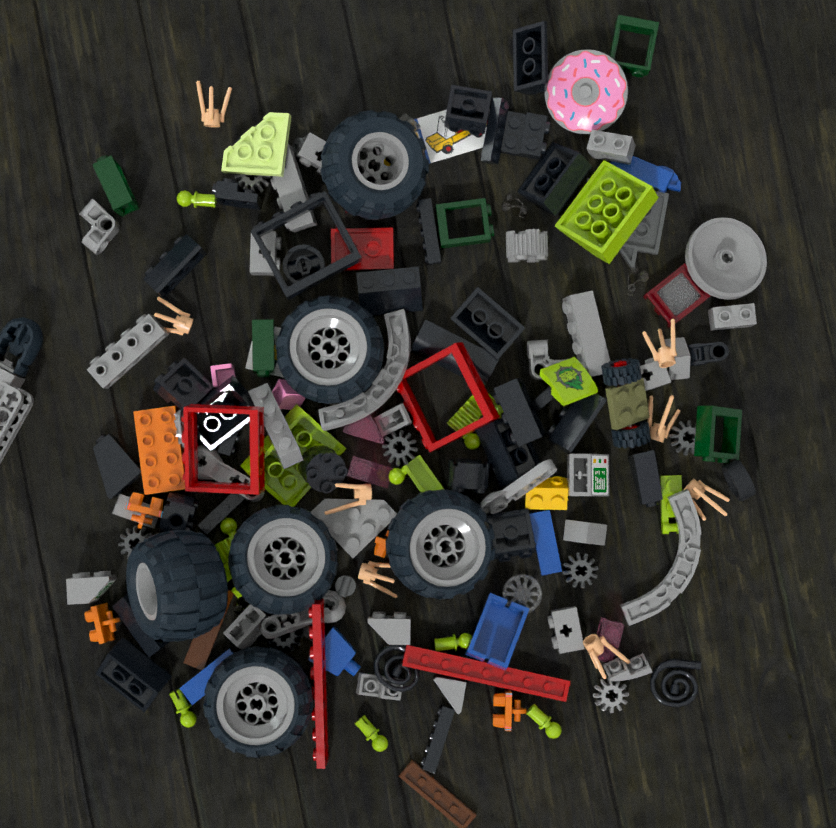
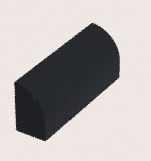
M425 319L413 343L411 352L427 359L455 343L463 342L484 386H486L498 360L487 350ZM453 354L435 363L464 378Z

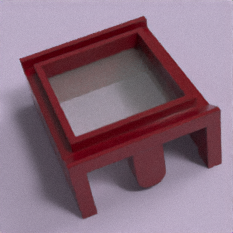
M683 264L646 293L643 298L645 300L648 298L655 306L654 311L658 315L661 314L668 323L666 327L669 329L671 328V319H675L676 324L711 295L697 286L691 278L686 264Z

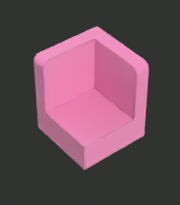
M231 363L210 366L214 388L220 386L232 375L236 378L235 368Z
M279 379L272 391L280 409L291 410L296 404L301 407L305 400V397L297 393L286 380Z

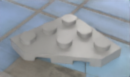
M324 499L311 511V514L326 524L331 536L354 558L397 515L384 500H366V505H358L325 515L324 512L358 501V499Z

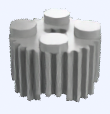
M527 229L519 231L518 234H515V231L506 232V258H508L509 263L520 262V260H527V263L547 260V231L540 232L539 229Z

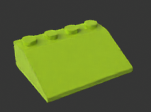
M603 160L556 223L555 227L591 254L610 264L659 197L651 185Z
M296 404L284 417L300 448L301 455L313 446H328L339 456L346 450L329 432L323 431L321 425L299 405ZM268 435L264 439L265 489L283 505L294 507L309 491L311 486L301 476L299 463L285 469L283 468ZM250 455L240 465L249 476Z

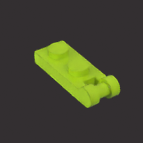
M681 475L659 476L663 500H660L662 534H669V532L679 534L677 522L669 524L668 517L675 516L667 497L682 491Z

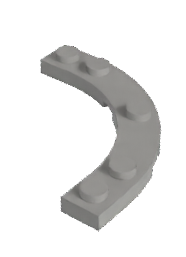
M404 309L384 314L389 339L387 362L384 369L380 371L377 378L373 381V385L365 393H361L346 402L318 409L323 431L342 427L365 418L382 406L397 389L406 372L411 351L410 330Z
M688 489L667 497L679 532L677 555L670 571L654 589L620 605L629 626L667 608L670 602L685 590L695 573L701 552V526Z

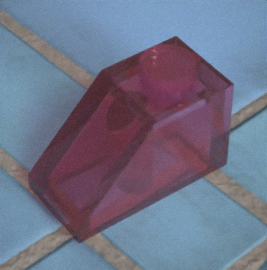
M370 414L361 420L345 425L343 430L345 434L383 445L385 442Z
M353 456L347 476L388 488L390 482L388 475L393 468Z
M601 617L597 635L599 638L604 636L608 643L618 649L624 624ZM604 645V652L597 657L599 661L609 662L614 659L615 654Z

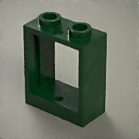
M618 15L609 54L612 59L615 60L620 30L649 35L644 66L616 61L623 72L632 73V76L635 77L648 75L651 68L659 22Z
M105 155L98 158L97 162L92 165L113 210L120 217H123L140 209L119 163L112 156L108 157Z
M485 198L436 204L441 249L489 243L491 237L494 236L493 224H489L488 216H491L490 203L486 204ZM480 206L484 235L449 239L445 211Z
M252 320L253 373L257 374L259 378H268L270 374H275L273 320Z
M697 406L694 456L703 457L702 461L715 462L716 458L717 463H730V460H739L742 410L718 406ZM716 417L724 418L722 453L713 452Z

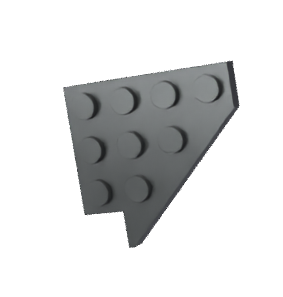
M655 191L659 198L619 250L630 268L635 267L637 252L658 255L669 193Z

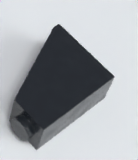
M103 434L95 441L97 444L93 447L106 494L109 499H115L142 475L141 466L113 434Z
M654 450L628 456L639 504H645L646 508L658 505V501L663 500Z

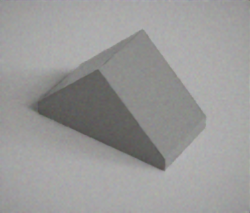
M675 338L676 364L667 367L670 380L690 378V353L685 338ZM664 339L666 346L671 349V339Z
M403 403L374 418L382 437L412 424Z
M565 520L563 540L605 546L607 525Z
M440 675L434 676L433 680L456 713H461L466 680Z

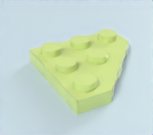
M272 112L263 117L264 120L257 126H252L241 136L238 142L224 150L221 171L229 174L283 177L291 115L289 113Z

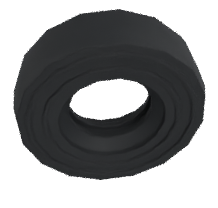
M550 386L532 401L531 404L536 410L542 409L554 398L551 395L552 388Z

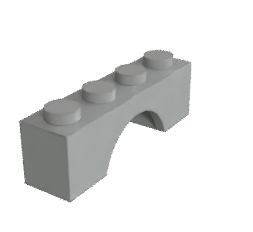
M268 383L248 391L254 406L264 407V427L283 468H288L303 461L300 448Z

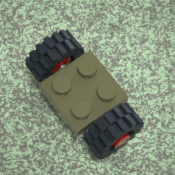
M624 358L604 363L601 366L604 384L614 385L606 388L613 445L618 448H634V446L639 447L641 444H647L651 440L649 423L643 420L649 418V411L639 360Z

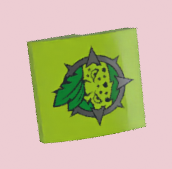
M575 357L540 369V377L552 388L551 395L563 406L598 393V388L592 377Z

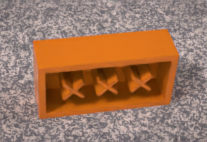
M177 406L133 411L144 495L185 490V480H182L185 472V464L182 463L184 448L178 443V437H176L177 429L174 420H176L174 414L179 410Z

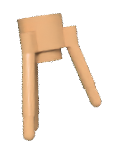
M197 81L202 114L201 121L204 122L205 127H220V123H224V116L232 88L228 87L221 113L219 114V110L214 109L213 87H209V109L205 110L200 81Z
M157 297L158 301L181 315H177L176 319L159 313L154 314L155 317L174 323L173 327L177 329L165 328L167 332L182 336L184 333L189 334L194 319L190 318V314L183 312L161 297Z
M671 319V349L666 346L661 329H658L661 344L658 352L655 350L645 331L642 332L653 354L654 361H658L659 367L667 368L676 364L675 319Z
M673 395L669 398L660 424L654 422L653 426V396H649V418L647 422L649 423L652 440L663 443L680 413V410L677 409L667 427L664 426L674 399Z
M693 478L683 489L689 490L696 511L703 521L706 520V517L693 498L698 500L702 497L717 511L727 516V512L705 495L704 492L707 490L727 502L730 499L705 485L701 480L697 481Z
M336 483V487L353 489L354 499L358 498V501L327 510L324 514L329 515L358 505H366V500L372 499L371 483Z
M369 561L368 564L362 563L358 579L394 598L398 597L397 594L373 582L376 578L391 583L395 582L392 578L378 574V569L375 568H391L389 563Z
M591 634L584 639L583 645L603 679H606V674L597 656L604 652V645L624 662L630 664V660L608 643L604 636L599 638L597 634Z

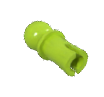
M184 190L177 195V202L183 207H187L191 203L194 204V208H197V206L216 207L217 200L215 195L199 194L198 191H195L194 195Z
M463 633L459 638H456L455 634L452 635L453 637L435 638V650L454 649L457 651L458 646L468 649L472 635Z
M178 688L176 691L179 698H177L174 691L170 692L169 695L177 709L175 711L176 714L181 712V724L184 727L190 728L195 725L197 717L194 712L189 711L188 708L191 707V704H188L183 692Z
M533 704L527 710L526 714L539 725V729L545 728L546 735L549 738L555 739L560 736L562 732L561 726L557 722H550V715L547 716L536 704Z
M363 715L355 722V725L367 737L366 741L372 740L374 750L378 752L386 750L388 747L387 738L383 735H378L379 728L376 729L367 719L366 715Z

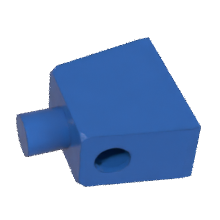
M333 627L325 637L326 670L339 676L342 670L345 669L354 676L361 668L352 659L357 651L336 627ZM309 657L308 660L314 663V659H310Z

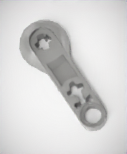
M205 445L198 446V479L233 483L232 481L235 478L239 479L242 483H250L249 477L226 465L215 449L210 451ZM205 458L207 464L205 466L202 465V467H200L201 464L199 463V461L201 459L204 460ZM264 491L255 497H250L249 494L239 495L252 502H257L263 498Z
M550 459L541 462L505 489L487 495L480 503V507L486 514H495L502 511L512 499L518 500L557 471L556 466Z
M328 590L322 598H324V607L325 604H328V606H332V609L324 608L325 623H332L343 617L346 604L343 597L339 596L337 592ZM309 608L294 614H275L265 618L261 626L262 635L272 639L311 625L312 618H309ZM288 617H289L291 620L294 619V623H293V624H291L290 622H286V620H287ZM271 623L277 629L274 632H268L265 629V625Z

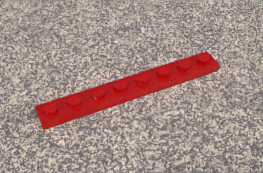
M321 598L320 600H315V604L309 607V618H312L313 625L309 629V637L313 639V646L310 648V659H314V667H311L310 674L311 680H314L312 695L315 700V708H313L312 720L315 721L312 739L316 741V748L313 749V761L317 762V769H325L328 763L324 598Z
M406 645L402 666L564 702L567 700L570 686L569 680L510 667L502 670L487 664V662Z

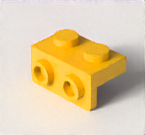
M560 476L547 478L525 494V509L567 510V478Z

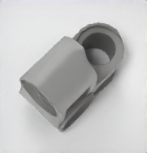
M91 199L79 214L92 225L81 242L94 254L99 255L119 232L120 226L117 220L108 214L94 199ZM112 221V227L109 230H104L105 223Z
M548 340L527 341L529 374L535 380H543L534 371L536 365L546 368L567 360L549 359Z

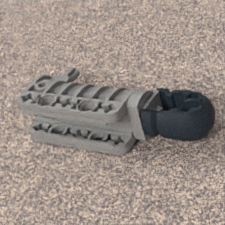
M24 317L11 320L0 333V360L6 354L8 346H10L9 352L17 357L20 353H23L21 359H18L15 369L12 366L14 363L8 359L0 361V446H3V449H0V464L34 404L33 396L23 390L21 386L25 381L23 377L29 371L28 365L33 364L42 347L43 333L35 321ZM25 396H27V397H26V400L28 401V404H27V405H26V404H23V401H24V397H25ZM18 415V422L12 425L14 419ZM5 436L8 438L7 441H3Z

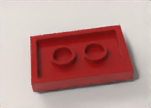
M346 228L362 257V261L344 271L394 269L393 228ZM331 229L332 264L351 254L337 229Z

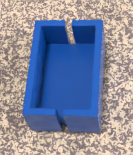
M490 593L465 655L482 662L486 658L488 659L487 664L506 670L530 608L515 602H511L507 608L505 607L507 599Z

